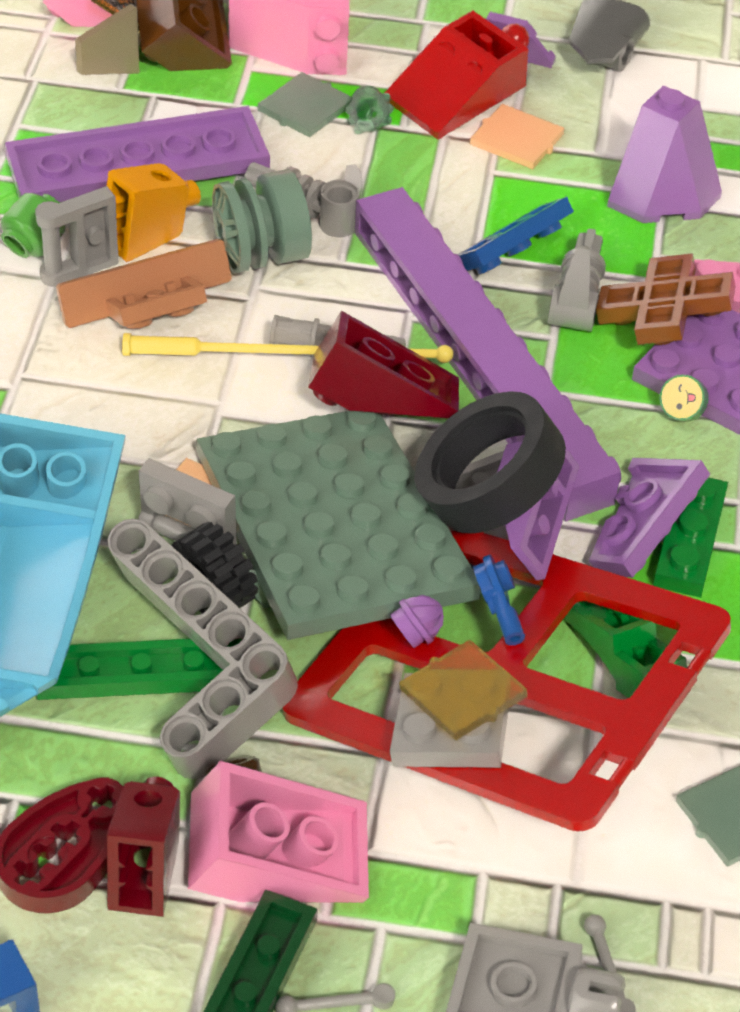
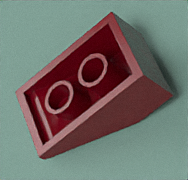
M342 310L314 353L308 388L313 390L316 398L327 405L337 406L338 404L350 411L450 418L459 411L458 376Z

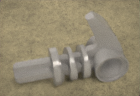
M253 162L248 166L244 178L248 179L253 187H256L258 176L275 172L276 170ZM355 164L346 166L344 180H332L327 183L321 180L314 181L313 177L309 175L301 176L300 170L292 166L286 168L295 173L302 186L310 218H315L320 214V228L325 234L332 237H347L355 232L356 200L362 198L363 181L362 174Z
M587 229V233H579L575 249L568 251L563 258L559 285L554 287L549 309L548 324L592 332L599 299L598 288L606 269V263L600 255L603 238L596 235V230Z

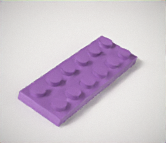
M249 106L4 142L6 158L18 197L20 198L25 193H35L40 196L48 194L58 202L67 201L107 186L108 171L119 168L161 163L168 166L185 181L210 180L217 177L245 174L248 166L253 162L270 168V154Z

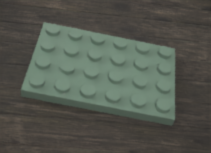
M349 410L197 438V455L212 486L235 495L236 536L245 550L247 558L251 560L252 569L257 574V579L287 640L392 618L390 614L401 607L399 601L419 595L435 599L442 607L480 599L481 589L472 567L447 525L437 516L418 492L415 485V471L380 413Z

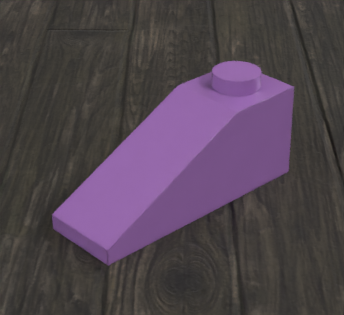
M523 441L506 444L497 472L514 457ZM567 448L562 469L548 492L523 515L505 524L511 549L536 580H542L546 577L579 470V464Z

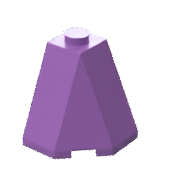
M664 85L641 106L607 203V207L641 223L660 222V216L682 214L683 220L701 219L721 198L722 194L700 101L683 94L679 90L671 89Z

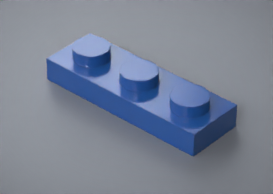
M567 196L542 204L458 255L466 271L476 269L478 275L499 266L502 263L499 257L506 252L509 256H512L532 246L530 238L536 234L539 238H542L559 230L562 227L559 221L574 211Z

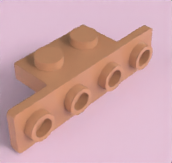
M214 239L57 284L56 291L64 324L69 328L111 317L123 327L137 329L150 325L153 322L152 318L166 314L176 317L193 312V306L207 303L205 289L230 282L232 277L224 241Z

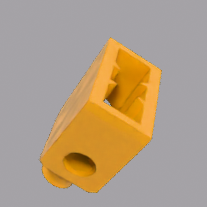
M161 163L108 171L107 187L115 195L118 256L125 262H129L179 237L183 232L186 208L197 205L201 200L198 185L193 180H183L168 166Z

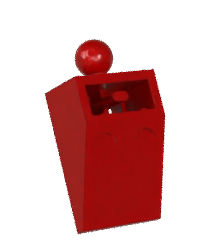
M472 10L442 28L386 90L384 100L439 140L526 86L529 33L522 25L516 23L508 24L499 29Z

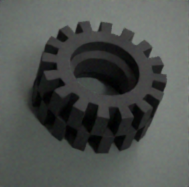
M206 522L173 542L171 546L239 608L256 598L255 595L258 593V587L255 583L258 580L256 574L249 570L253 567L251 560L244 559L241 553L245 550L241 544L236 546L233 543L234 536L229 531L224 534L221 525L215 524L213 526L212 522ZM208 608L200 609L199 612L202 614L206 612Z

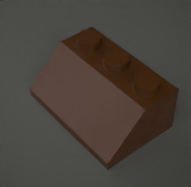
M136 0L141 40L140 46L143 54L150 61L158 62L169 71L227 69L232 65L223 0Z

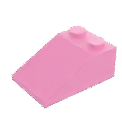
M229 0L230 48L306 74L346 75L349 0Z
M220 761L191 792L188 889L237 902H259L266 889L299 902L364 903L369 898L367 802Z

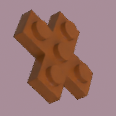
M693 253L650 258L645 281L601 286L596 307L599 324L615 323L617 325H626L636 321L634 331L638 345L650 343L666 345L673 341L683 340L687 315L702 314L714 316L722 312L732 311L736 288L733 272L694 276L696 266Z

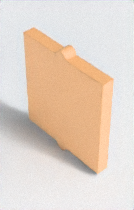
M501 104L489 118L482 120V126L470 138V145L534 169L546 154H552L553 146L564 135L565 128Z

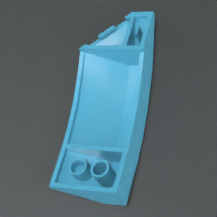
M0 413V717L55 685L58 681L83 607L102 538L126 441V436L123 434Z

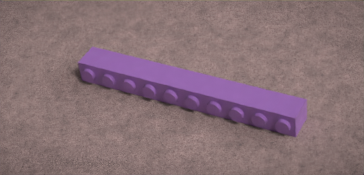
M403 187L356 200L354 233L437 347L448 345L452 348L454 355L449 363L474 398L478 400L492 394L509 391L526 393L539 402L563 435L567 450L579 464V470L563 520L567 522L615 505V497L621 481V470L617 461L612 456H608L598 443L592 428L581 421L573 410L569 398L558 391L550 380L546 368L535 361L529 353L525 341L520 336H516L506 323L502 311L493 306L486 297L482 285L478 281H474L466 271L460 256L453 254L444 242L440 230L433 227L424 216L420 204L414 202ZM525 435L514 436L505 440L508 444L524 440Z

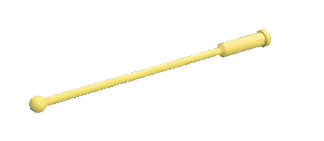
M124 333L122 341L123 356H131V354L196 356L201 351L314 355L319 347L315 345L201 342L197 337L134 336L131 333ZM441 345L437 349L409 348L424 358H437L441 363L450 362L454 355L452 348L448 345Z

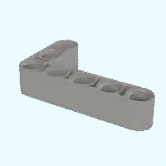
M140 519L123 520L110 531L108 548L125 578L223 669L219 675L165 723L160 734L161 745L178 774L184 778L194 780L207 776L206 771H208L209 767L218 764L220 761H225L292 699L298 686L297 678L283 648L152 527ZM142 548L137 553L131 554L133 551ZM175 577L173 581L162 585L164 581ZM208 608L206 612L194 616L200 609ZM235 639H243L236 646L226 647L231 641ZM278 670L271 678L260 679L264 673ZM239 705L233 713L224 716L220 715L229 706ZM199 741L192 750L181 752L182 748L189 742Z

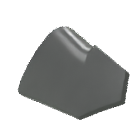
M584 0L581 3L572 29L569 44L587 64H601L622 72L630 61L634 46L649 30L650 18L643 8L625 1Z

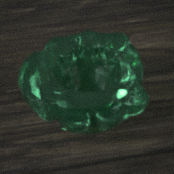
M369 85L361 86L353 93L351 97L352 102L345 108V112L350 115L347 121L349 125L355 126L354 132L356 134L372 132L375 129L379 130L385 125L391 124L392 118L390 114L393 112L394 107L389 104L390 94H383L377 88ZM376 112V116L372 118V114Z

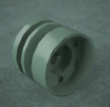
M290 169L261 174L257 178L256 191L251 182L246 178L236 180L234 185L229 181L214 185L212 192L214 229L217 239L224 241L229 267L234 274L248 271L250 265L255 270L266 267L268 252L277 265L309 258L312 250L310 214L302 186L294 172Z

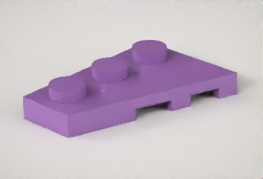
M632 458L628 467L632 475L628 485L620 486L615 499L620 506L616 515H613L604 523L589 558L591 565L611 573L633 578L644 567L647 558L662 538L671 531L674 522L686 506L695 499L698 490L710 476L702 460Z

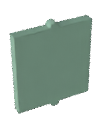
M301 72L258 103V111L279 121L280 126H288L310 138L354 104V98L333 88L329 82L323 83Z
M740 766L678 794L675 801L697 828L696 836L698 838H705L727 867L740 861Z

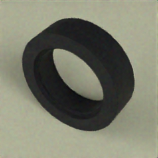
M513 391L492 394L465 406L447 419L434 432L419 455L415 467V485L421 496L448 528L460 533H481L493 530L523 515L548 492L556 481L565 460V440L548 414L532 396ZM525 435L517 453L500 471L479 484L455 489L465 468L481 452L501 440Z

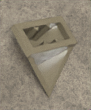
M129 4L75 38L78 73L82 75L139 73L137 7Z

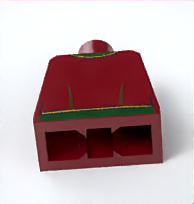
M155 776L147 778L143 783L130 781L123 785L107 833L108 910L158 917L164 916L179 846L180 791L163 777ZM151 848L146 868L138 866L134 861L135 854L141 849Z

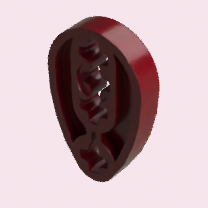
M104 777L70 785L40 800L13 820L0 834V890L4 896L19 908L44 914L68 910L89 897L107 874V833L123 786L114 779ZM109 800L112 802V808H108L103 804ZM96 802L102 806L94 810L92 803ZM72 837H76V845L66 842L59 851L57 850V839L60 838L63 841H68ZM58 851L59 864L57 866L48 862L39 869L38 858L42 857L49 860ZM39 871V883L29 880L23 885L20 884L19 877L23 875L31 879Z

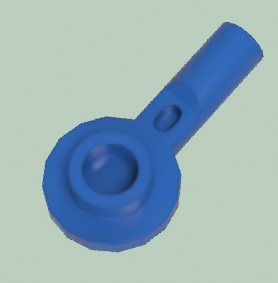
M489 554L483 557V563L473 566L474 573L492 615L496 614L505 643L507 645H517L524 641L525 634L516 609L510 606L509 603L510 599L507 591L514 589L515 584L504 560L495 562L492 555Z

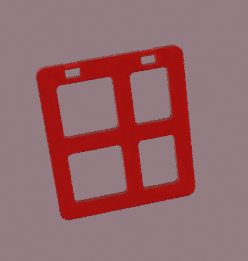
M450 531L470 564H481L484 562L483 557L491 554L495 562L501 560L506 562L513 578L541 586L519 614L525 634L524 641L517 645H507L502 636L493 649L487 652H480L435 636L433 638L434 641L430 644L424 641L413 648L392 618L343 628L297 681L298 686L295 695L282 708L285 719L292 725L392 762L390 748L395 722L332 699L367 656L378 654L429 673H509L512 687L511 702L603 734L601 740L571 781L557 783L503 762L501 763V768H405L565 829L577 832L587 831L601 821L618 796L620 787L632 770H636L697 682V676L709 659L712 660L731 631V618L727 610L720 606L552 554L545 579L536 580L513 552L509 540L484 532L460 533ZM588 601L678 631L630 698L617 699L527 668L577 602ZM682 651L696 655L687 668L674 664ZM605 760L619 765L609 780L596 776Z

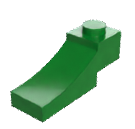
M588 601L577 602L564 618L599 655L616 681V690L627 698L633 695L668 646L657 639L656 623ZM680 654L674 664L687 668L686 657Z

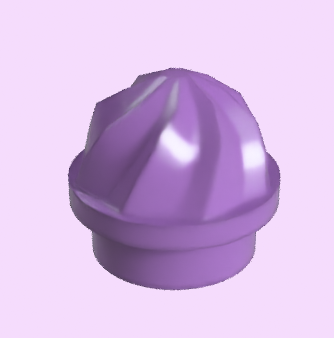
M425 595L399 601L401 607L390 614V616L412 647L415 648L424 641L428 644L433 642V638L443 626L444 615L440 603Z

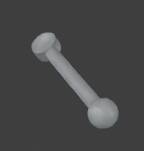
M590 915L584 922V929L588 935L594 938L604 971L617 973L604 936L606 922L599 915ZM625 998L623 1012H636L634 1002Z
M382 983L375 986L373 992L300 1000L284 995L277 1000L275 1010L276 1012H299L373 1004L376 1008L385 1010L393 1006L395 990L391 985Z

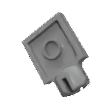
M470 922L446 1012H623L625 1002L624 989L626 986L625 977L619 973L589 968L582 963L583 944Z

